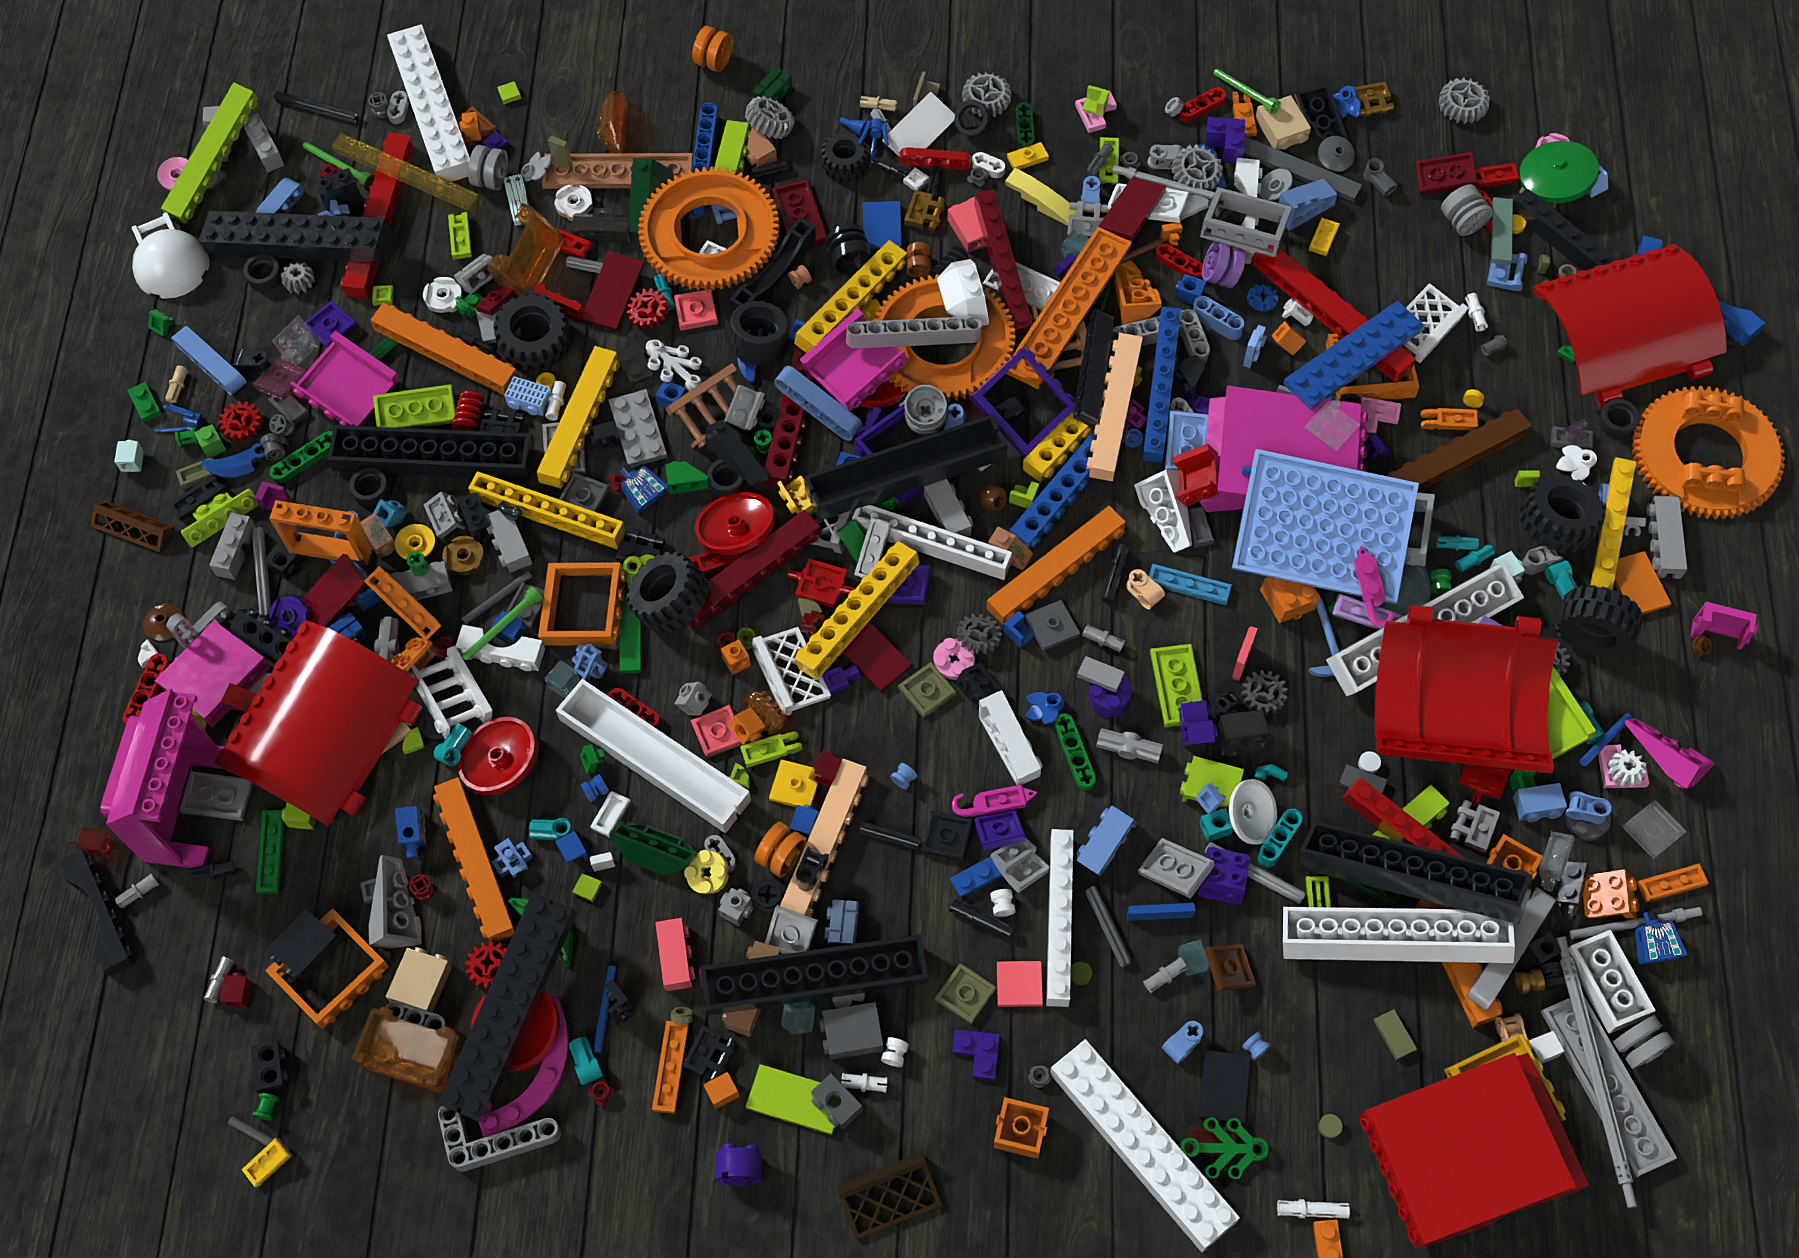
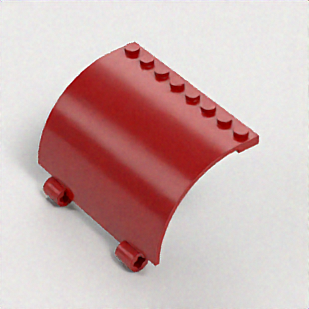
M1670 244L1657 250H1650L1644 254L1632 255L1627 259L1615 260L1610 264L1598 265L1593 269L1578 271L1576 274L1561 276L1552 281H1543L1533 286V294L1542 301L1546 300L1567 333L1577 365L1580 395L1583 396L1596 392V401L1600 407H1604L1611 400L1623 399V390L1682 372H1686L1690 380L1709 376L1713 373V366L1708 358L1726 353L1725 326L1714 289L1695 259L1676 244Z
M1409 605L1407 623L1385 621L1375 692L1377 754L1536 771L1539 773L1553 772L1554 763L1548 743V698L1552 667L1559 641L1554 638L1539 637L1541 632L1540 618L1518 616L1515 627L1432 619V607Z
M305 620L299 626L293 640L288 643L281 659L275 663L274 670L265 679L258 695L252 699L251 706L240 718V723L235 731L229 735L228 742L218 752L214 764L261 787L329 826L339 808L356 817L367 800L358 791L401 722L413 726L423 709L422 706L408 699L419 680L357 642L324 626Z

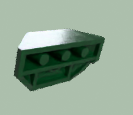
M619 821L609 834V837L626 861L664 876L687 868L697 856V851L692 848L686 839L648 824H626Z

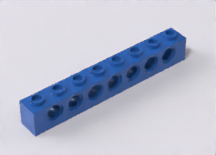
M1161 307L1143 461L1162 463L1181 315V309Z
M1094 430L1009 530L1029 550L1036 548L1040 544L1041 537L1051 531L1055 520L1062 518L1065 508L1068 505L1071 506L1075 502L1080 490L1084 491L1088 486L1091 477H1089L1090 469H1086L1088 457H1093V452H1090L1092 440L1097 439V435H1094ZM1041 513H1047L1048 515L1043 516ZM1029 527H1035L1036 530H1030Z

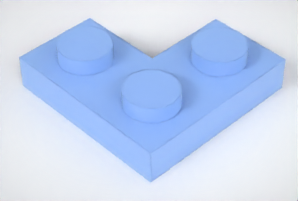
M1258 325L1257 329H1254L1247 345L1243 363L1244 367L1251 368L1253 361L1257 362L1260 349L1264 346L1267 338L1264 335L1266 327Z

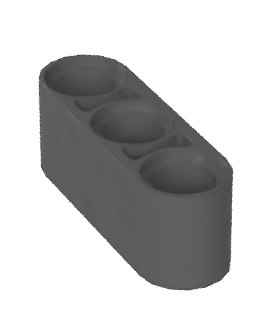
M390 1002L384 1008L385 1018L395 1027L436 1040L444 1039L449 1033V1025L438 1014L400 1002ZM401 1010L397 1018H392L393 1012ZM421 1017V1021L418 1024L412 1025L414 1018ZM442 1023V1027L438 1031H432L435 1024Z

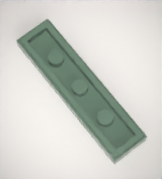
M1493 197L1491 263L1510 265L1512 262L1513 199Z

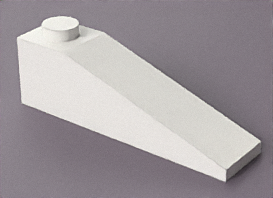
M1164 470L1135 484L1140 504L1144 509H1147L1153 523L1158 525L1161 535L1172 551L1176 553L1192 546L1188 508L1176 498V493L1181 492L1179 470Z

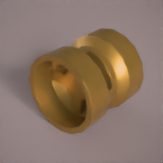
M1539 968L1531 969L1527 973L1525 971L1515 973V982L1520 994L1529 993L1530 990L1542 991L1545 989L1544 977Z

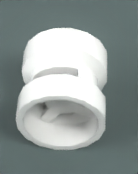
M1000 889L990 893L991 901L995 905L993 907L995 917H1006L1015 913V907L1011 903L1013 898L1012 890Z
M887 1038V1049L882 1054L881 1061L891 1066L902 1067L904 1062L903 1055L907 1052L909 1044L897 1038Z

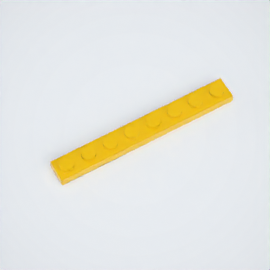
M1618 457L1613 461L1604 509L1605 518L1600 530L1590 584L1599 588L1607 587L1609 590H1613L1636 461Z

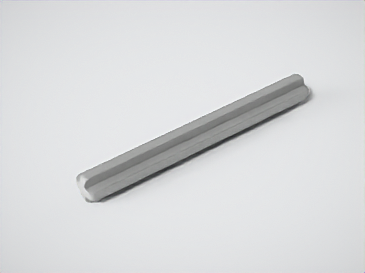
M261 527L252 529L259 612L262 617L269 618L271 600L268 569L263 561L266 558L264 530Z
M1210 842L1205 849V853L1207 852L1208 847H1215L1219 849L1223 848ZM1249 863L1248 877L1298 904L1302 902L1305 897L1303 891Z

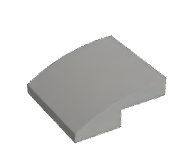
M1026 837V842L1001 847L991 854V858L1000 873L1018 893L1047 874L1050 869L1035 854L1036 847Z

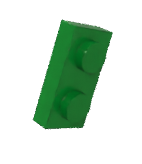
M146 382L127 390L144 423L162 415Z

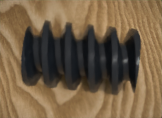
M960 246L952 247V250L929 271L932 279H935L936 274L940 276L951 263L967 260L969 258L968 253Z

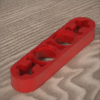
M906 147L900 150V162L910 166L932 167L935 165L943 169L967 170L971 167V155L965 152Z
M157 653L149 659L123 714L125 724H127L130 716L140 717L143 704L139 705L137 701L141 696H147V700L157 696L161 687L156 682L152 686H146V681L149 678H157L170 665V661L164 654ZM162 661L163 665L159 664L158 667L155 665L156 663H160Z

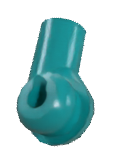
M1274 764L1259 766L1255 770V778L1259 781H1264L1266 776L1271 775L1284 781L1288 775L1287 771Z

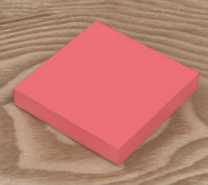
M712 289L674 295L680 331L718 324Z
M1252 626L1248 629L1232 678L1237 681L1241 679L1256 636L1257 628Z
M730 705L691 720L706 759L742 745L729 727L730 722L734 718Z
M1041 961L997 962L998 1007H1032L1043 1005Z

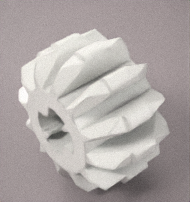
M1626 750L1621 751L1620 754L1615 753L1612 757L1613 759L1608 763L1610 767L1608 774L1614 775L1613 781H1620V787L1624 786L1625 783H1627L1629 788L1635 783L1639 784L1642 781V777L1646 775L1647 771L1644 770L1646 763L1640 762L1642 756H1634V751H1631L1629 754Z

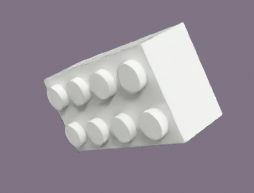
M1611 930L1569 947L1570 955L1575 961L1580 984L1608 1034L1642 1021L1656 1011Z

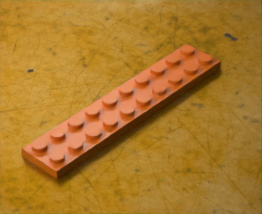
M1097 227L1014 354L1021 348L1030 349L1036 356L1034 359L1039 364L1042 363L1050 372L1131 248L1132 242ZM1023 358L1006 373L1036 389H1039L1043 383V380Z

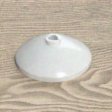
M1256 779L1244 780L1239 783L1234 789L1229 802L1231 825L1238 837L1248 844L1264 843L1277 822V807L1273 794L1263 782Z

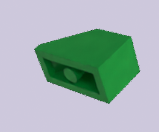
M674 461L665 464L670 494L710 489L707 475L686 461Z

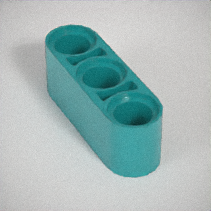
M1286 810L1263 843L1258 854V862L1261 866L1265 868L1273 867L1297 833L1302 822V815L1298 810ZM1286 819H1293L1296 824H1289ZM1281 835L1285 841H1278L1275 836ZM1264 852H1270L1274 857L1267 858Z

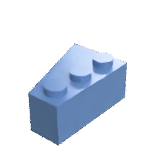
M1325 179L1280 194L1279 203L1292 207L1286 226L1289 231L1335 205L1337 193Z
M1114 806L1103 811L1100 816L1101 823L1098 827L1094 826L1088 835L1090 840L1086 845L1083 844L1076 854L1079 856L1077 858L1078 862L1100 876L1116 855V851L1121 843L1124 844L1126 841V836L1132 827L1135 828L1138 824L1134 819Z

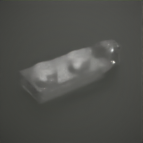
M1551 832L1539 867L1543 890L1552 892L1556 880L1560 881L1563 876L1575 840L1573 835Z

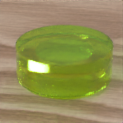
M1077 962L1070 968V979L1074 984L1082 986L1090 981L1092 970L1088 964Z

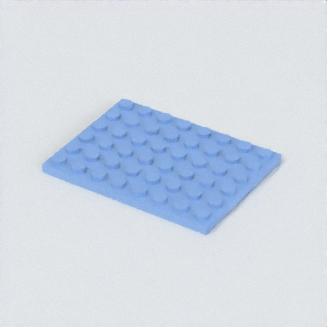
M1256 449L1232 569L1362 597L1353 562L1357 558L1359 548L1363 546L1372 557H1376L1385 592L1384 602L1396 604L1419 483Z

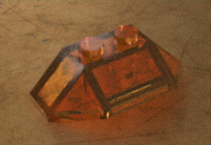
M625 89L610 92L602 103L601 112H598L600 126H597V137L601 139L602 146L610 153H623L627 113Z

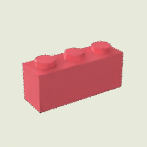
M682 918L655 922L665 990L672 991L692 987L695 972L694 967L689 966L692 950L691 945L686 943V938L690 937L688 924L684 925Z

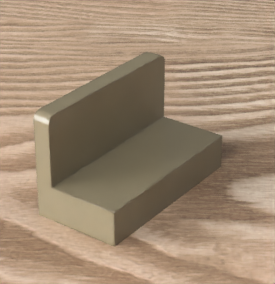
M923 71L913 98V108L930 92L938 97L940 91V84L926 81V72Z

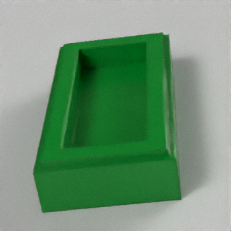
M851 519L836 532L855 562L858 563L865 536L856 521Z

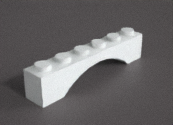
M1237 158L1234 185L1240 193L1257 197V194L1260 195L1261 183H1258V179L1262 178V168H1259L1260 160ZM1246 214L1241 226L1258 230L1255 229V225H1258L1259 217ZM1245 249L1246 264H1251L1254 251Z

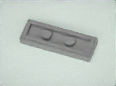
M871 517L855 570V576L863 578L873 570L875 564L881 560L891 528V522Z

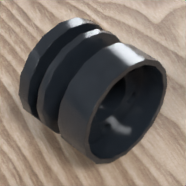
M845 224L833 229L826 238L834 268L838 273L854 274L872 257L865 231L860 225Z

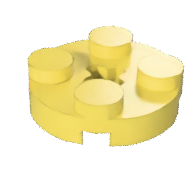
M702 850L697 853V856L685 869L684 875L694 891L702 894H714L723 889L728 881V863L721 854ZM710 867L711 876L704 877V869Z

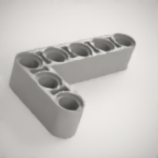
M1182 310L1178 337H1182L1189 357L1197 355L1203 365H1205L1208 361L1210 347L1198 316L1193 310ZM1160 316L1113 327L1109 352L1115 353L1112 351L1114 342L1112 340H1118L1119 333L1143 337L1141 346L1157 343Z
M441 1106L438 1111L449 1163L460 1172L555 1143L561 1137V1129L557 1122L551 1118H545L469 1143L463 1115L455 1112L453 1119L446 1120V1115L451 1110ZM547 1127H555V1130L551 1135H544V1131ZM459 1132V1140L451 1142L452 1135ZM532 1133V1139L529 1142H522L525 1134ZM505 1140H510V1146L505 1150H501V1143ZM483 1147H487V1154L483 1157H479V1150ZM461 1154H465L464 1162L456 1164V1158Z

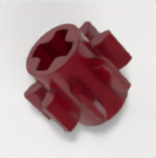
M814 610L811 611V614L804 613V617L800 621L803 627L801 631L808 632V636L816 634L825 622V616L820 615L818 611Z

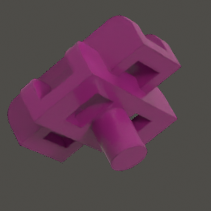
M1134 399L1129 403L1125 422L1127 425L1124 427L1123 432L1129 427L1140 429L1147 420L1141 414L1145 408Z

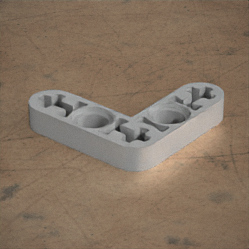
M217 602L193 626L180 613L171 616L166 626L178 643L186 649L213 621L221 625L229 616L231 610L223 602Z

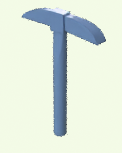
M1321 598L1317 605V610L1333 656L1340 651L1323 599ZM1330 666L1309 669L1312 675L1318 677L1334 675Z

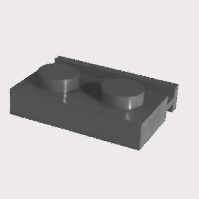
M522 582L506 613H509L524 599L525 592L529 588H535L543 599L545 590L532 585H526ZM543 599L538 604L529 605L516 617L523 620L527 628L532 629L542 611Z

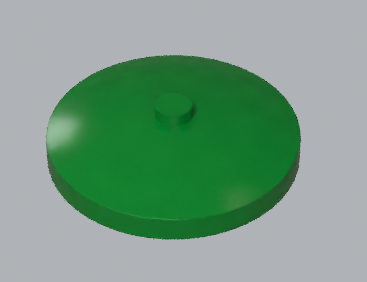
M1571 141L1549 142L1533 149L1524 158L1520 167V181L1524 190L1529 189L1547 203H1566L1581 198L1595 186L1599 175V164L1595 154L1587 147Z

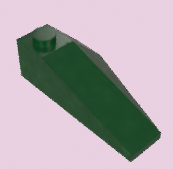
M633 158L629 234H638L641 211H644L643 206L647 205V199H651V193L656 194V188L662 189L661 184L668 185L667 179L672 180L673 170L653 159Z

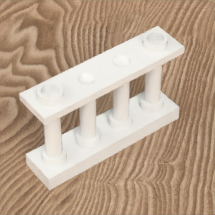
M455 646L447 649V657L444 661L421 670H417L415 665H413L408 670V674L419 680L415 687L435 721L434 724L437 732L442 733L445 739L450 734V727L474 717H480L484 724L492 719L490 705ZM447 668L453 670L454 677L428 687L422 679ZM456 684L461 685L464 689L463 693L438 703L435 702L431 695ZM463 701H471L473 709L451 718L445 719L441 710Z

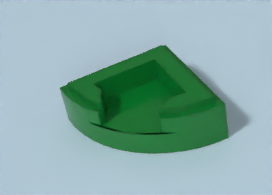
M1571 345L1562 346L1557 351V356L1574 364L1575 357Z

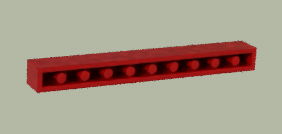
M388 133L387 139L383 142L382 155H379V165L377 170L374 171L373 185H370V195L368 200L365 201V211L361 217L385 218L390 227L414 148L410 135ZM352 261L346 263V273L341 279V288L344 290L346 297L369 299L379 263Z
M1273 245L1268 246L1269 249L1274 250ZM1280 246L1275 257L1258 252L1254 253L1252 265L1341 339L1369 321L1366 316L1357 312L1351 304L1341 299L1336 292L1330 290L1323 281L1313 276L1307 268H1303L1292 256L1286 254ZM1399 347L1374 366L1393 382L1397 383L1412 370L1416 359L1410 352Z

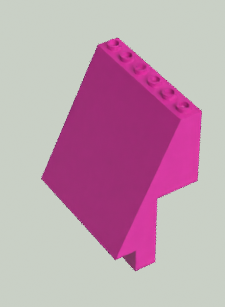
M1227 386L1226 397L1210 398L1206 444H1209L1218 452L1219 479L1217 491L1219 494L1201 500V505L1206 512L1244 509L1250 474H1242L1241 469L1242 466H1252L1256 449L1366 472L1363 458H1366L1367 455L1364 441H1367L1368 438L1367 430L1365 429V424L1369 421L1368 412L1364 411L1361 404L1329 399L1324 400L1310 410L1299 398L1292 394Z

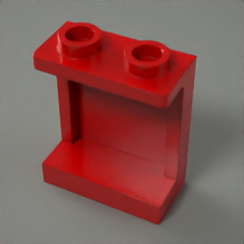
M1209 444L1173 457V464L1179 469L1181 492L1176 493V498L1185 506L1193 505L1196 502L1219 494L1217 491L1219 479L1218 452Z

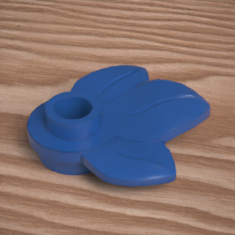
M1344 86L1339 93L1333 95L1341 120L1348 113L1358 117L1361 111V102L1356 98L1357 92L1355 88ZM1349 92L1348 97L1345 98V94Z
M1035 692L1026 696V699L1032 707L1025 714V718L1031 721L1042 719L1044 724L1052 723L1057 719L1058 711L1064 707V700L1058 693L1046 694L1044 692Z

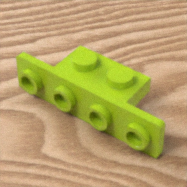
M248 488L234 498H231L227 492L215 496L213 501L199 506L192 513L197 521L183 529L181 534L190 547L196 546L223 529L230 513L245 515L259 506L254 498L255 495Z

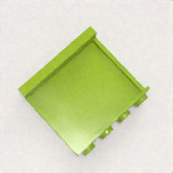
M1554 666L1552 667L1547 720L1549 751L1552 753L1553 759L1596 736L1595 728Z

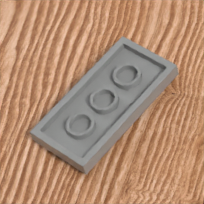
M647 390L609 399L627 463L632 467L667 458Z

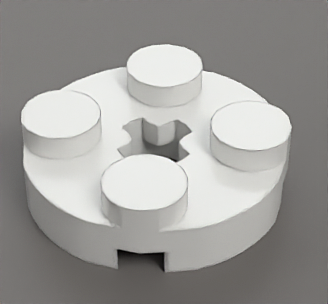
M573 184L562 187L556 193L555 207L557 212L569 221H575L585 216L593 208L590 191L582 185L573 187ZM571 200H578L575 204L570 203Z
M450 277L434 279V282L430 285L428 283L423 291V298L428 309L437 313L455 312L457 310L455 298L457 296L461 299L463 298L460 285ZM443 292H446L445 297H439Z

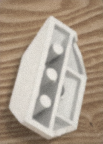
M971 259L951 263L937 278L946 312L953 317H978L982 321V326L989 325L985 295L975 263Z

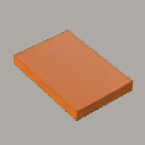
M1645 551L1618 559L1614 584L1620 594L1627 595L1631 601H1635L1638 607H1640L1642 614L1670 607L1671 602Z

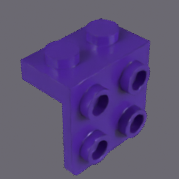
M1208 847L1206 858L1213 860L1215 866L1199 886L1198 896L1241 905L1246 888L1250 856Z

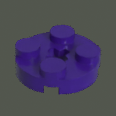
M284 596L273 603L269 617L276 622L275 625L291 630L292 635L295 636L299 626L305 620L310 621L311 608L297 596ZM292 612L293 619L289 622V617L287 616V613Z

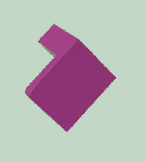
M262 481L254 498L260 508L272 511L275 500L288 502L290 496L284 487Z

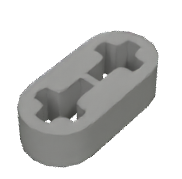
M396 91L391 96L387 115L389 121L393 124L402 123L405 119L409 99L404 91Z
M709 836L705 840V850L716 852L714 848H711V843L718 844L720 850L718 853L729 861L730 865L727 869L728 873H731L736 867L734 855L720 836Z

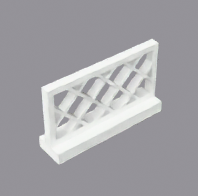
M1429 283L1406 309L1418 320V315L1427 317V322L1422 323L1425 327H1429L1430 334H1423L1421 332L1414 337L1419 340L1420 345L1418 347L1411 340L1405 343L1404 346L1416 354V361L1421 363L1461 320L1469 307L1463 303L1458 306ZM1429 291L1435 296V299H1427L1426 293ZM1416 304H1424L1425 311L1417 310ZM1429 304L1437 305L1438 311H1430ZM1442 305H1447L1452 310L1443 311ZM1431 316H1439L1440 322H1432Z
M799 627L765 638L758 636L753 638L752 650L783 717L791 715L794 710L831 697L822 676L815 681L814 678L812 680L802 676L803 671L797 674L788 670L791 663L796 664L794 659L796 652L803 649L806 645ZM796 635L798 639L797 645L786 642L787 637ZM775 642L780 644L778 651L769 649L767 643ZM783 646L794 650L791 657L780 653ZM777 658L788 661L785 669L777 666ZM785 675L797 679L794 686L785 683ZM799 680L810 684L808 691L796 687ZM814 685L821 688L824 694L817 696L810 693ZM796 692L805 696L804 700L794 703L793 693Z

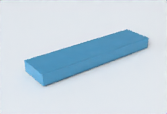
M1152 564L1149 577L1163 589L1227 605L1232 587L1231 584Z

